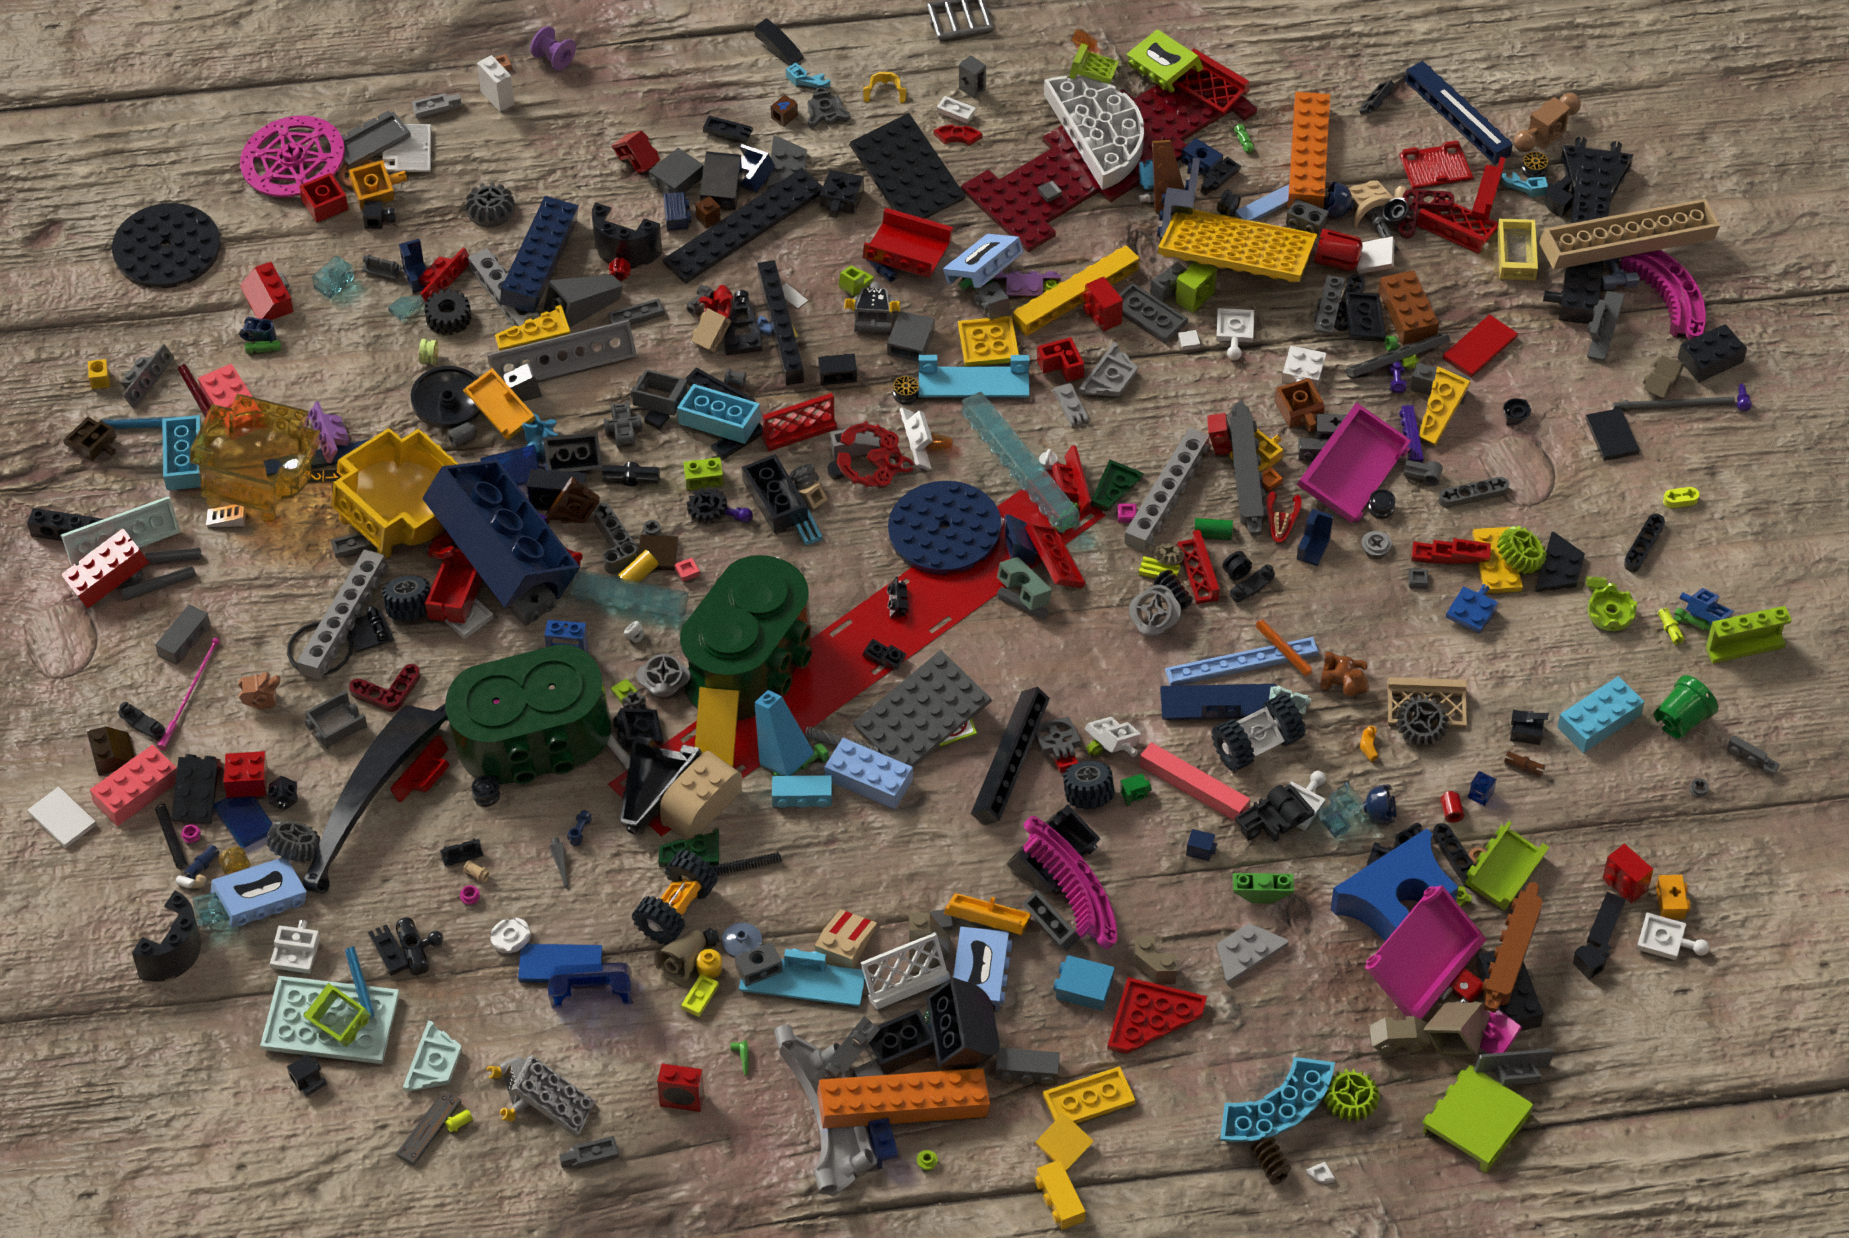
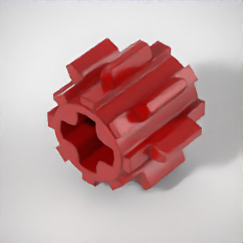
M617 257L612 260V263H609V275H613L618 281H624V279H627V276H630V263L624 258Z

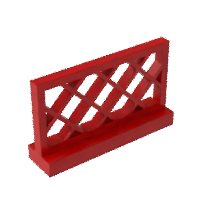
M1193 48L1191 51L1199 56L1203 69L1199 72L1196 70L1187 71L1182 75L1186 76V81H1174L1172 85L1225 115L1243 94L1246 95L1250 91L1249 80ZM1208 73L1211 78L1200 79V74ZM1198 74V80L1188 81V75ZM1222 81L1224 86L1214 87V82ZM1212 83V88L1202 89L1201 84ZM1199 84L1200 86L1199 90H1191L1189 88V85ZM1235 89L1238 91L1235 95L1228 96L1227 90ZM1225 91L1226 96L1216 97L1215 92ZM1213 92L1214 98L1206 99L1203 97L1204 93ZM1227 100L1224 108L1217 105V102Z
M1455 203L1448 210L1422 208L1419 211L1416 226L1480 254L1485 243L1497 231L1498 222L1491 219L1485 220L1471 216V210ZM1446 211L1448 212L1447 215H1441L1440 213ZM1452 211H1458V212H1460V213H1459V214H1453ZM1468 218H1474L1476 221H1469ZM1456 219H1464V222H1457ZM1484 225H1489L1492 228H1485ZM1472 226H1479L1480 229H1473Z
M829 393L763 415L764 433L761 435L768 452L837 430L833 394ZM828 401L824 406H821L823 402ZM811 407L807 412L804 411L806 408ZM817 409L820 410L816 415L813 414ZM799 415H802L799 420H795ZM776 418L773 423L768 422V420ZM782 420L785 421L781 426L778 425Z

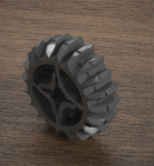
M1418 695L1417 700L1411 697L1410 702L1404 701L1403 706L1399 707L1398 711L1400 713L1396 715L1398 719L1396 726L1400 727L1398 729L1399 733H1404L1403 740L1410 738L1409 744L1415 741L1417 747L1420 743L1427 747L1428 742L1434 745L1435 740L1441 741L1442 736L1446 735L1447 731L1445 729L1449 727L1447 723L1449 716L1445 715L1447 710L1441 709L1443 704H1435L1436 698L1429 701L1428 695L1425 699ZM1414 711L1415 718L1408 723L1407 716ZM1437 719L1438 726L1435 730L1431 731L1430 724Z
M283 820L282 822L278 821L276 824H272L267 833L266 841L270 851L275 852V855L281 856V859L286 858L288 861L305 862L311 861L315 857L320 843V836L317 835L318 832L313 831L312 827H307L306 824L296 823L292 820L289 822Z

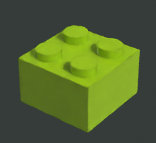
M1191 263L1188 269L1177 277L1176 303L1194 313L1215 293L1217 268L1210 264Z

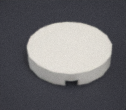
M520 918L502 920L491 931L490 940L493 947L501 953H513L522 949L529 942L531 936L528 924Z

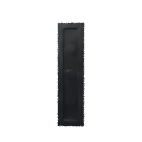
M697 367L685 378L687 379V384L691 387L693 384L755 402V399Z

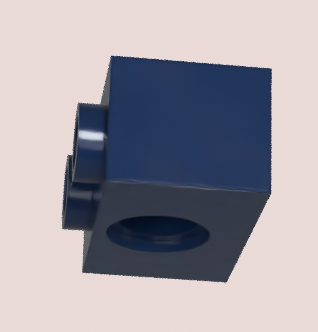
M1197 138L1182 150V162L1187 166L1188 163L1192 164L1193 157L1200 158L1198 172L1204 176L1223 160V154Z

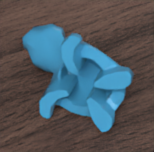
M533 413L536 419L530 424L523 423L522 425L525 430V439L528 442L524 447L523 457L537 462L541 459L539 441L543 437L557 436L558 433L553 431L557 424L556 420L540 421L539 416Z

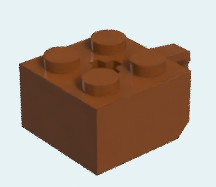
M1307 378L1276 388L1275 404L1289 429L1304 424L1308 432L1315 431L1317 414H1324L1325 407L1311 379Z

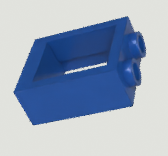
M547 620L544 635L546 647L571 645L589 653L586 623ZM553 639L578 641L579 645L553 643Z

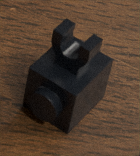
M365 201L363 211L365 229H383L384 220L395 222V208L384 209L383 201Z
M1591 942L1586 946H1580L1574 952L1573 964L1590 980L1604 970L1606 958L1610 956L1609 951L1612 948L1607 942L1598 949Z

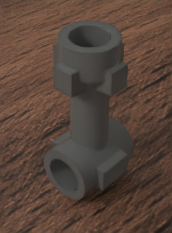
M700 285L697 289L698 297L692 302L689 301L687 303V311L690 314L699 312L701 310L699 298L706 296L712 299L714 290L708 286Z

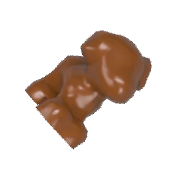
M1326 651L1320 690H1329L1333 684L1343 686V693L1347 697L1362 694L1369 690L1368 677L1362 670L1355 669L1367 670L1368 665L1365 661L1353 660L1351 657L1339 656Z

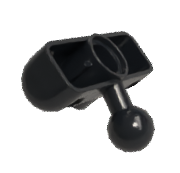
M409 917L399 919L396 922V932L411 974L417 976L428 972L429 964L423 948L429 945H441L443 942L442 933L435 930L430 932L427 938L420 940L413 919ZM410 958H412L413 964L411 966L409 964Z

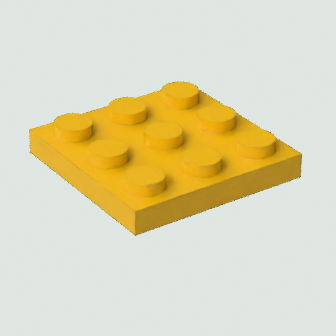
M1012 316L958 321V331L965 367L1011 363V355H1019Z

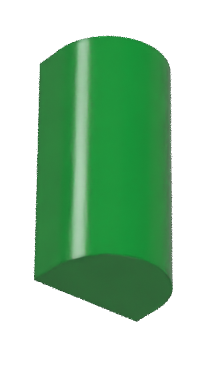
M1195 518L1194 531L1200 530L1202 538L1232 540L1233 520Z

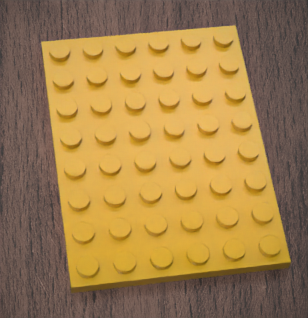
M1193 209L1192 214L1174 213L1158 246L1157 254L1167 258L1176 257L1182 261H1196L1202 265L1211 264L1218 268H1231L1237 272L1246 271L1253 275H1266L1272 279L1281 278L1286 279L1288 282H1300L1315 245L1317 234Z

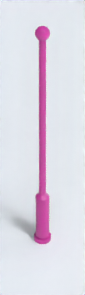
M218 638L212 639V645L173 721H170L164 735L157 744L158 749L166 750L167 744L177 726V720L215 646L220 642Z

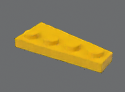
M562 306L555 307L556 310L541 313V316L534 320L530 318L524 321L525 323L521 326L515 325L495 334L499 351L571 334Z
M1437 366L1431 395L1428 399L1426 413L1424 414L1419 432V439L1434 446L1437 445L1469 388L1470 380Z

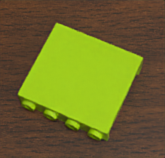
M1469 1065L1465 1071L1462 1070L1456 1079L1457 1082L1448 1087L1444 1099L1437 1101L1433 1113L1426 1115L1422 1122L1424 1124L1423 1134H1426L1429 1130L1478 1160L1480 1162L1479 1169L1487 1173L1530 1117L1533 1103L1483 1072L1476 1073L1474 1071L1475 1067Z

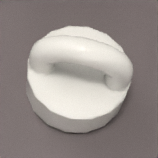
M1048 449L1047 452L1042 453L1039 457V465L1046 470H1051L1052 466L1058 463V457L1051 449Z
M635 621L625 629L624 635L635 643L640 642L644 637L643 626L638 621Z

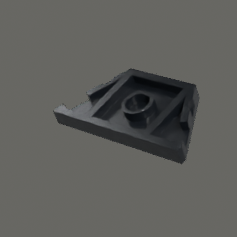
M1551 532L1546 550V560L1541 567L1535 592H1541L1545 588L1558 590L1576 587L1584 561V552L1557 533Z

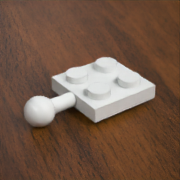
M1218 308L1216 341H1231V347L1227 350V356L1231 360H1238L1242 354L1241 349L1238 347V342L1253 343L1254 310Z
M1315 771L1311 774V782L1306 789L1292 781L1290 782L1315 811L1314 816L1296 826L1306 831L1325 804L1326 799L1313 793L1317 786H1322L1326 781V776L1321 771Z
M1646 913L1636 949L1676 960L1680 946L1693 949L1697 955L1703 956L1708 953L1709 944L1702 939L1691 941L1682 938L1686 923Z

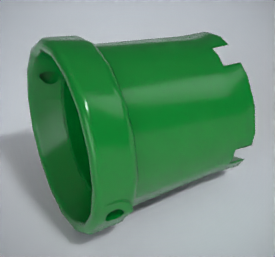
M1683 675L1675 682L1674 689L1654 711V718L1657 723L1663 722L1664 726L1662 729L1667 734L1679 739L1680 737L1683 738L1704 719L1714 716L1718 712L1719 705L1713 693L1702 682L1692 676Z

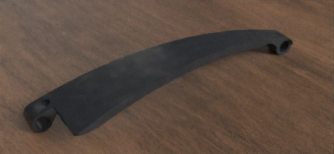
M445 704L435 711L409 705L405 706L389 721L370 745L345 785L327 822L315 857L303 879V886L307 891L320 894L328 891L330 886L328 878L330 864L338 855L356 822L397 768L415 749L437 731L445 721H448Z

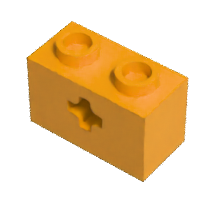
M1658 875L1656 892L1660 916L1672 920L1685 919L1687 911H1690V900L1686 899L1688 887L1687 883L1683 881V875Z

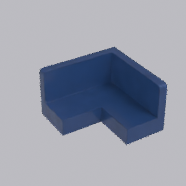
M741 144L739 148L743 153L742 171L748 173L741 182V186L744 189L757 193L775 167V164L769 153Z
M415 239L399 244L402 268L413 293L423 291L426 286L420 285L418 278L427 269L423 260L420 239Z
M1315 509L1311 510L1305 524L1304 536L1298 546L1297 560L1315 566L1319 565L1331 539L1333 515Z

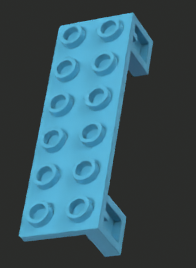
M919 355V397L1028 398L1029 355H1011L1010 367H937V355Z

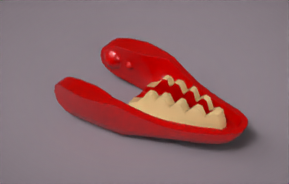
M1271 491L1267 498L1270 530L1275 542H1283L1299 514L1302 505L1301 497L1296 495L1293 498L1294 510L1292 514L1274 512L1273 504L1277 495L1274 491Z

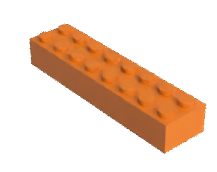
M1295 92L1287 208H1290L1294 201L1299 199L1323 209L1330 94Z
M984 1068L819 1080L817 1090L822 1129L987 1117L990 1106Z

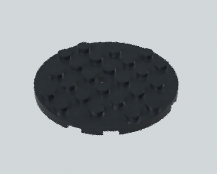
M163 203L146 207L128 217L114 235L112 254L118 270L130 281L149 288L152 286L173 288L177 287V284L186 281L190 283L205 274L218 257L221 241L215 222L202 210L186 204Z

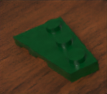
M1109 459L1090 505L1106 512L1109 511L1143 477L1144 473Z

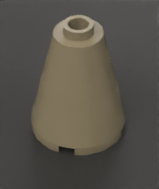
M691 930L655 954V965L658 970L662 969L664 972L663 976L666 979L675 983H682L690 977L696 965L697 955L706 944L704 934L698 930Z

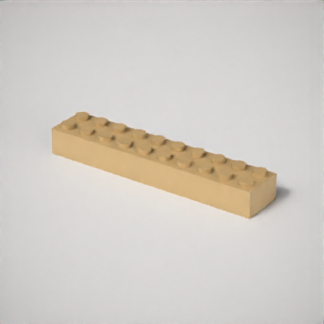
M1700 199L1545 228L1539 243L1553 270L1714 240L1720 224L1707 200Z

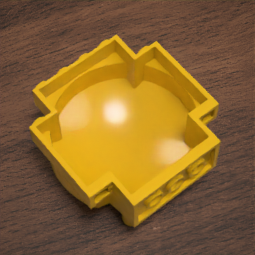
M388 428L338 460L337 473L342 477L333 482L331 507L339 513L341 523L345 525L351 524L377 547V553L385 555V559L392 555L393 545L400 543L410 546L432 540L445 530L422 498L442 466L456 465L458 463L420 429H416L401 439L397 433Z

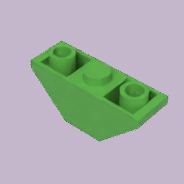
M1233 873V893L1251 903L1272 904L1294 893L1293 874Z

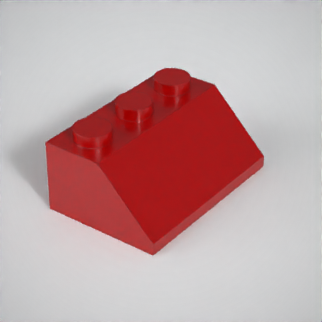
M271 261L254 267L240 284V288L256 318L273 320L294 312L291 297Z

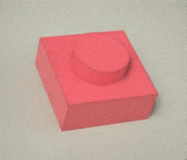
M693 558L675 564V570L682 582L700 576V571Z

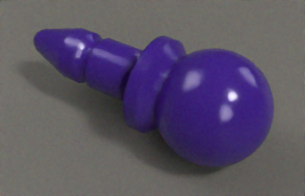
M1741 383L1738 389L1737 407L1740 411L1746 412L1751 409L1752 402L1750 396L1746 393L1745 386Z
M737 507L736 509L728 508L725 510V515L732 516L735 520H740L743 523H748L753 518V513L748 508L741 509Z

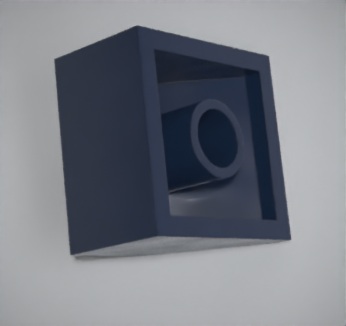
M1007 514L1005 515V541L1010 559L1019 557L1026 565L1035 564V556H1038V551L1025 529L1027 522Z

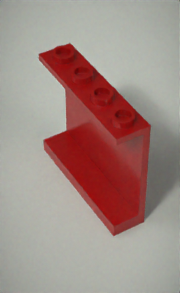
M885 208L881 226L872 241L864 243L863 259L930 278L951 243L953 227Z

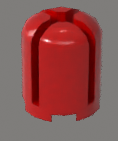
M1322 229L1314 263L1345 271H1354L1360 261L1363 249L1362 240L1356 236Z

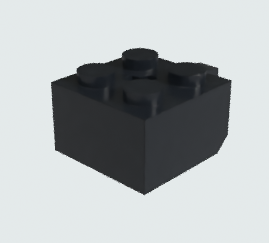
M829 170L820 193V206L830 208V217L837 218L840 211L856 213L864 193V176Z

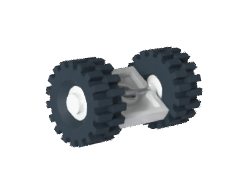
M1280 694L1264 702L1262 709L1236 722L1234 719H1230L1212 728L1211 733L1213 735L1211 737L1214 740L1213 745L1216 747V752L1220 755L1221 761H1224V765L1229 770H1233V772L1252 764L1255 756L1279 744L1288 746L1305 736V722L1302 721L1303 717L1299 714L1300 710L1298 707L1296 708L1295 702L1291 701L1289 696Z

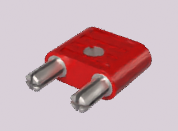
M1463 968L1441 994L1440 998L1444 1000L1452 992L1461 999V1003H1472L1484 991L1482 990L1483 982Z

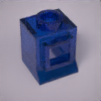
M1478 771L1471 782L1467 798L1485 806L1494 793L1497 779Z

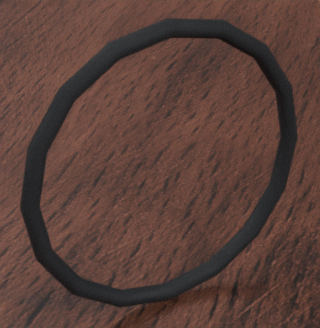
M320 622L303 626L293 634L288 642L287 656L290 663L297 670H299L291 655V645L297 635L305 629L319 626ZM349 633L346 636L349 642L347 656L343 662L335 668L329 669L324 675L339 670L348 662L353 650V642Z

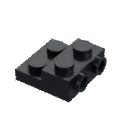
M620 708L617 715L614 716V727H618L617 742L621 743L622 749H632V742L635 736L651 738L658 746H662L664 739L657 710Z

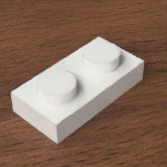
M944 96L937 106V112L968 124L976 113V108Z

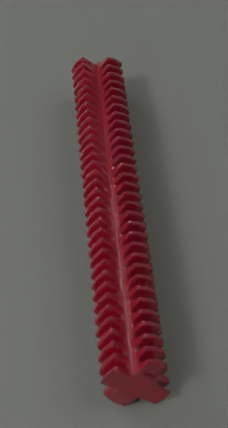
M182 364V366L178 367L179 373L186 382L204 417L209 422L215 418V414L187 365Z

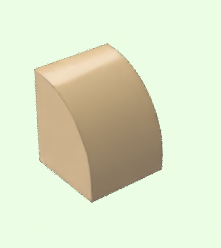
M819 483L798 490L810 509H815L828 500Z

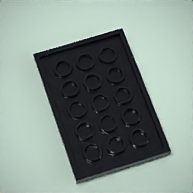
M910 113L850 141L849 146L893 210L926 219L964 200L966 197Z

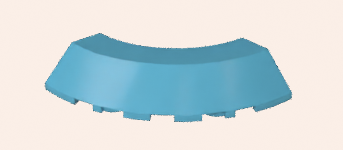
M1294 1057L1291 1069L1284 1083L1264 1096V1099L1253 1103L1252 1101L1225 1103L1220 1141L1246 1142L1260 1140L1277 1135L1298 1124L1317 1107L1324 1097L1333 1076L1335 1062Z

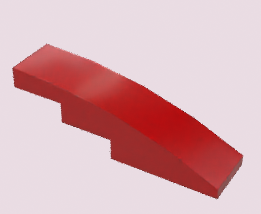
M1453 538L1452 542L1433 540L1432 544L1413 541L1411 561L1444 564L1489 561L1491 543Z

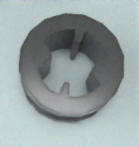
M649 520L644 523V535L661 534L659 522Z
M1696 778L1692 781L1689 791L1693 796L1700 798L1707 794L1709 785L1704 779ZM1696 786H1697V787H1699V786L1703 787L1702 791H1701V789L1697 790V789H1696Z

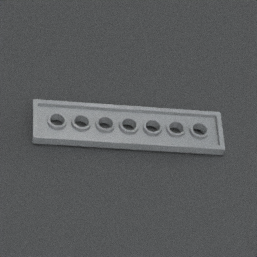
M626 320L486 354L489 369L493 368L505 382L503 376L507 373L504 372V366L512 364L513 370L522 366V362L525 359L531 360V367L536 381L636 357L637 353L630 322ZM613 338H619L620 344L617 347L610 345V341ZM595 342L602 343L600 351L596 352L593 350ZM578 346L584 347L585 350L581 356L575 354V349ZM566 351L567 357L564 360H559L557 358L558 352ZM542 355L549 356L547 364H540L539 359Z

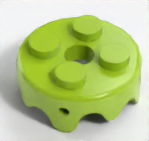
M1609 583L1605 588L1596 589L1588 602V616L1601 629L1607 631L1623 630L1635 618L1637 601L1633 600L1629 591L1621 592L1617 589L1615 583ZM1607 609H1614L1616 612L1610 613Z

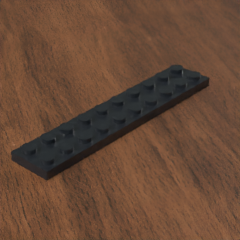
M800 168L665 257L663 263L687 284L820 196L823 186L803 168Z

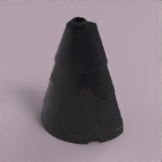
M635 736L632 742L620 819L627 832L633 835L642 833L660 814V804L665 792L703 754L699 748L683 745L680 752L660 748L651 738Z

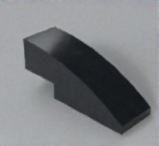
M764 19L754 27L755 37L767 45L769 52L787 65L791 66L804 58L790 38L769 19Z

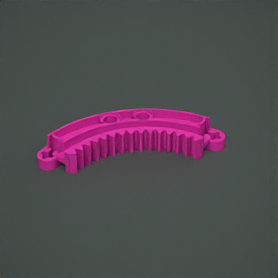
M1662 250L1621 258L1620 270H1626L1627 273L1637 272L1638 276H1640V281L1646 279L1645 284L1651 283V288H1656V293L1660 292L1659 297H1664L1663 302H1666L1668 313H1670L1669 318H1671L1669 334L1673 335V337H1677V333L1685 334L1689 340L1703 334L1706 315L1704 300L1696 282L1679 262Z
M1030 816L1024 822V828L1030 834L1028 841L1023 845L1025 853L1029 852L1032 858L1036 857L1037 862L1042 863V867L1048 868V873L1054 875L1053 879L1059 881L1058 886L1064 888L1062 892L1067 893L1065 897L1071 900L1069 904L1073 906L1071 909L1075 912L1073 914L1074 917L1077 918L1075 920L1077 923L1076 933L1079 937L1083 939L1089 934L1091 938L1097 940L1102 948L1110 949L1117 941L1116 920L1110 901L1098 878L1081 855L1059 833L1038 817Z

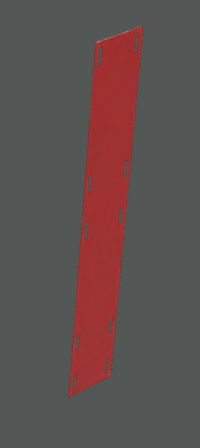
M1052 469L1047 470L997 506L1000 517L1004 518V524L1001 527L1000 540L995 550L986 560H981L974 564V567L962 572H959V570L948 571V574L929 573L911 567L898 577V582L905 579L910 581L906 584L907 599H904L908 600V613H906V616H899V614L895 613L890 618V610L888 609L889 594H887L889 584H887L811 639L812 657L804 669L796 668L792 674L793 681L787 694L782 697L803 734H805L807 726V731H809L810 727L816 726L893 670L892 668L885 667L875 675L871 672L880 664L863 657L862 654L872 638L887 647L891 644L905 652L907 655L903 660L904 662L997 595L1000 587L1006 588L997 578L999 564L1010 559L1005 541V515H1012L1027 522V524L1032 523L1055 527L1064 511L1068 508V505L1071 502L1076 503V499L1059 496ZM1048 477L1052 479V481L1035 493L1030 491ZM1090 505L1083 514H1079V511L1074 514L1075 516L1066 527L1065 532L1059 533L1066 545L1106 515L1098 508ZM1090 513L1094 516L1076 530L1072 528V526ZM1039 553L1038 556H1035V564L1027 565L1030 569H1033L1043 561ZM949 616L951 618L949 622H947L945 625L940 627L935 632L931 633L929 631L932 627L937 625L946 617ZM847 620L853 622L833 637L829 634ZM756 716L737 720L733 768L737 769L741 765L745 767L740 772L742 778L760 766ZM697 720L665 742L660 748L680 752L683 745L695 747L696 735L685 743L680 739L696 729ZM627 770L607 784L622 799L626 785L622 786L620 782L627 778ZM659 814L649 826L662 837L672 829L667 825L664 827L661 824Z

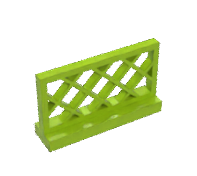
M1081 43L1073 60L1068 78L1075 79L1077 74L1110 84L1119 61L1087 51L1088 45Z

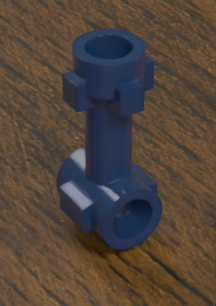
M582 810L580 814H577L576 820L578 823L567 834V838L572 846L576 847L582 843L583 835L581 833L586 824H590L592 821L591 813L586 810Z

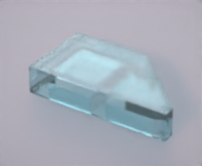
M421 296L400 297L388 306V310L402 320L422 305L424 301Z

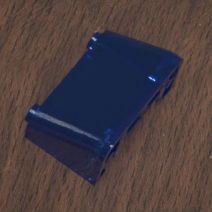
M623 962L556 966L551 971L548 982V996L551 1007H562L563 1000L566 997H572V987L611 985L612 994L619 995L622 998L623 1004H633V976L631 967Z

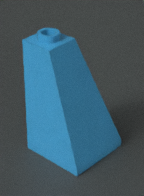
M768 690L755 702L759 762L761 766L782 776H791L814 752L782 696Z

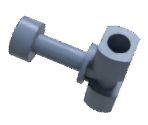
M1619 258L1604 260L1605 264L1611 267L1612 273L1602 276L1601 288L1602 290L1615 289L1616 285L1622 284L1625 287L1638 286L1639 276L1637 272L1624 273L1623 270H1619L1617 265Z

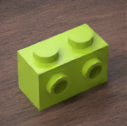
M720 457L683 462L687 491L724 486Z

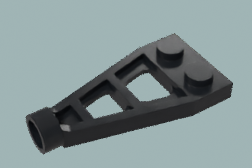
M738 290L734 294L735 302L729 319L731 323L725 334L726 355L762 351V336L749 303V293L745 290ZM748 313V319L737 320V314ZM738 327H750V334L735 335Z

